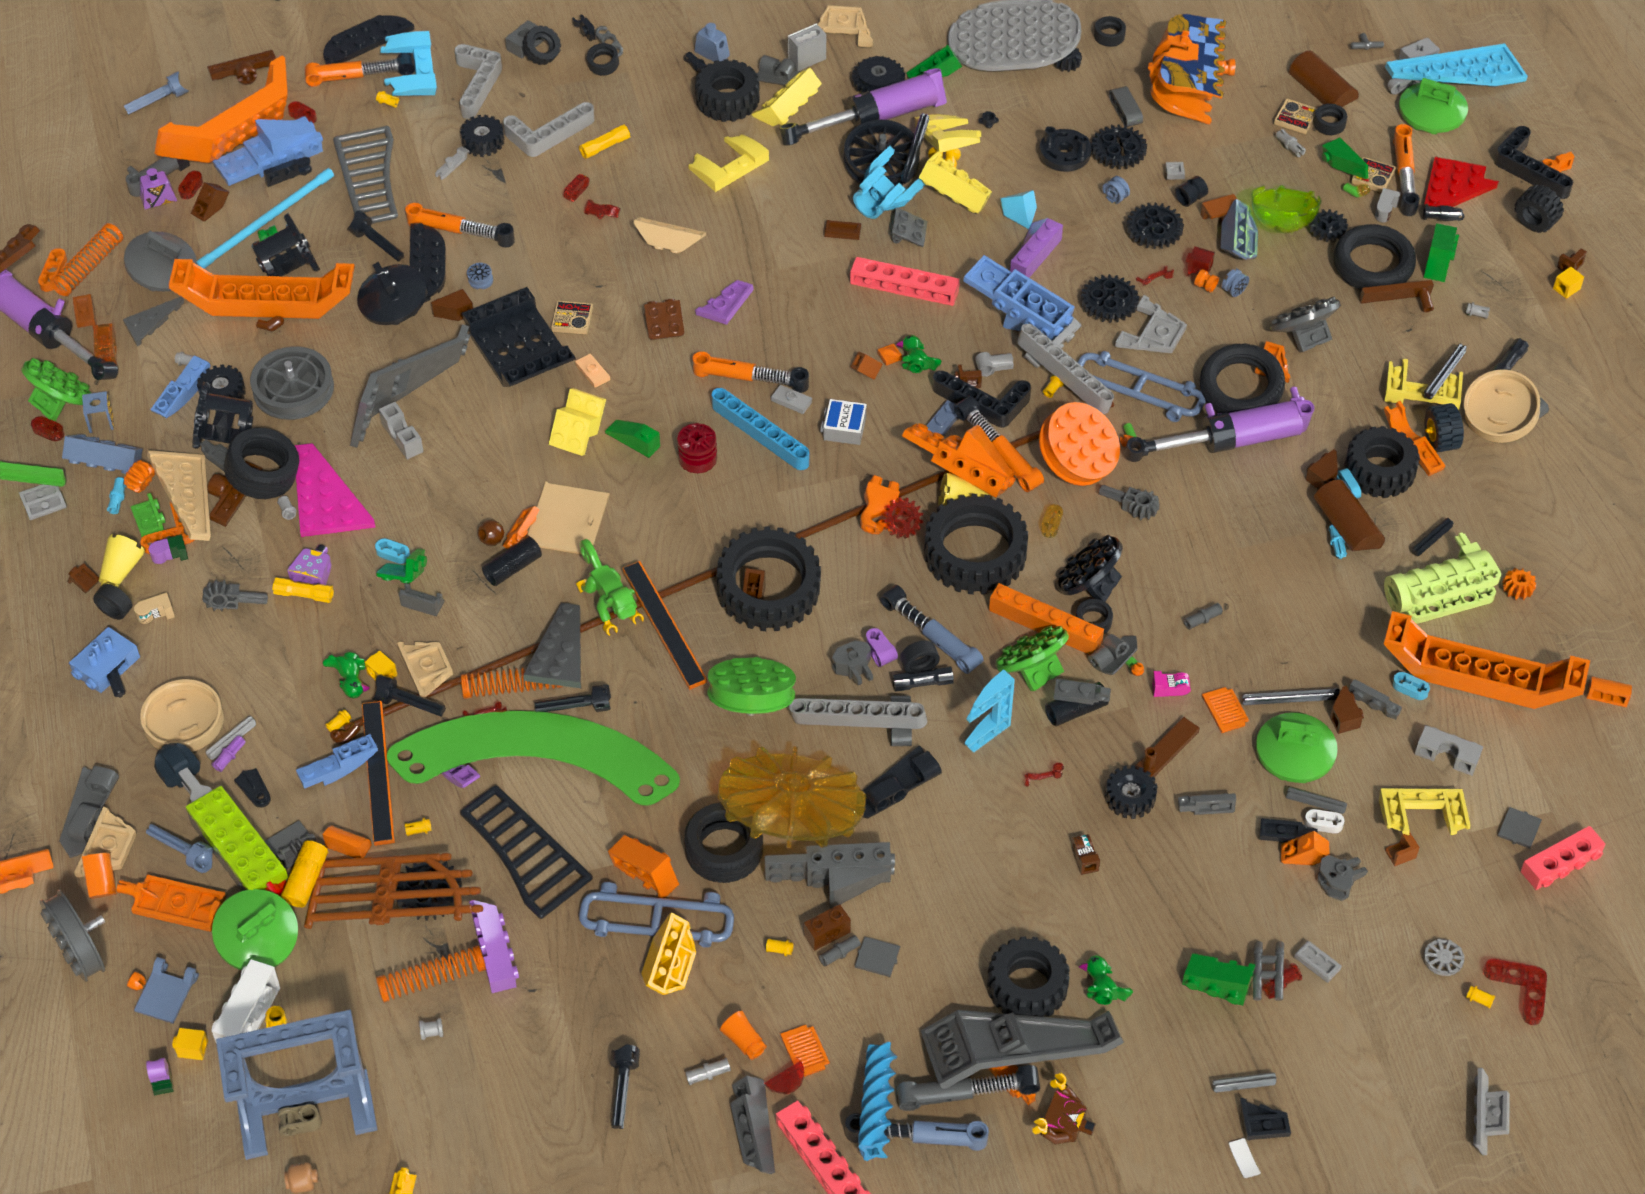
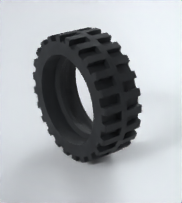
M972 494L971 497L959 495L958 500L954 501L951 498L947 500V505L943 506L940 504L937 507V513L932 512L930 522L927 521L924 544L925 562H928L929 571H934V578L937 581L942 579L944 581L943 585L947 588L951 585L955 587V591L961 593V590H966L971 595H974V591H981V595L987 594V590L993 589L994 591L999 583L1007 587L1011 585V579L1016 580L1019 577V572L1023 571L1025 567L1028 545L1026 522L1024 520L1021 521L1022 515L1019 511L1013 512L1011 504L1004 505L1002 499L997 498L993 500L990 499L991 495L986 494L984 497H977V494ZM982 526L1002 535L1008 542L1009 547L1003 555L986 562H970L951 554L945 548L943 542L946 536L959 528Z
M770 526L764 527V530L761 531L753 528L749 534L742 532L739 534L738 540L732 538L729 541V548L724 547L722 557L718 559L717 596L720 597V604L722 608L727 606L726 613L730 617L736 616L737 623L740 625L742 622L747 623V628L761 627L760 631L765 632L766 628H774V631H780V627L785 625L787 629L791 628L794 621L800 623L804 620V614L810 615L813 605L816 606L818 602L821 582L818 555L814 556L812 545L807 547L806 539L803 537L800 539L796 538V533L790 531L788 534L783 532V528L778 527L776 531L770 530ZM776 558L794 566L801 574L802 581L799 589L788 597L779 600H760L749 596L736 584V573L743 565L752 560Z

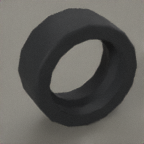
M1106 16L1098 19L1095 23L1094 38L1099 44L1114 47L1120 45L1125 40L1126 25L1121 19ZM1114 29L1118 31V33L1106 34L1102 32V30Z
M599 43L592 46L587 52V63L590 71L599 76H606L616 71L619 66V56L616 48L607 43ZM600 55H610L613 57L606 64L593 62Z
M1324 104L1315 111L1314 126L1320 133L1338 135L1346 128L1347 112L1341 106ZM1332 116L1337 118L1339 122L1329 123L1324 121L1322 117Z
M111 584L102 585L93 597L95 605L104 614L117 620L123 619L133 606L128 595Z
M1099 599L1083 601L1077 608L1076 617L1084 620L1083 615L1087 612L1095 611L1101 613L1106 618L1105 621L1094 625L1103 628L1104 634H1106L1112 625V608L1108 603Z
M923 640L908 645L900 654V660L906 672L915 673L933 670L938 665L940 656L933 642Z

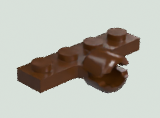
M273 50L207 66L212 80H220L233 75L237 77L240 83L248 85L256 80V69L269 67L270 62L275 60L276 56Z
M245 461L250 467L263 471V468ZM215 473L208 482L207 492L218 497L220 500L209 514V519L226 527L247 496L237 491L225 476Z

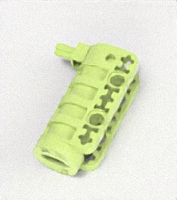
M1459 533L1458 536H1455V540L1460 547L1459 559L1452 558L1443 561L1441 564L1434 563L1427 565L1423 569L1409 570L1405 574L1398 573L1387 576L1384 581V590L1390 608L1394 612H1404V614L1412 616L1411 619L1418 624L1492 603L1496 595L1494 586L1500 581L1501 571L1488 551L1481 550L1477 542L1470 543L1465 534ZM1470 596L1474 601L1468 602L1464 597ZM1435 606L1439 609V611L1433 612L1429 609V607Z

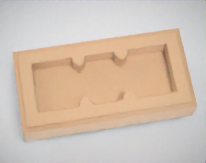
M591 353L575 361V366L594 388L610 381L608 373Z

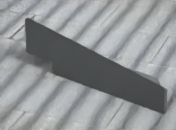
M745 1076L732 1085L736 1100L730 1103L743 1162L748 1166L758 1169L760 1172L773 1174L775 1173L765 1082L763 1079Z

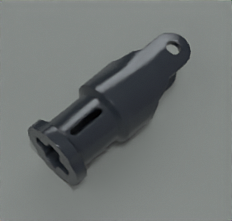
M1425 204L1423 208V220L1430 218L1438 219V221H1461L1465 218L1461 208L1447 205L1436 207L1429 206L1428 204Z

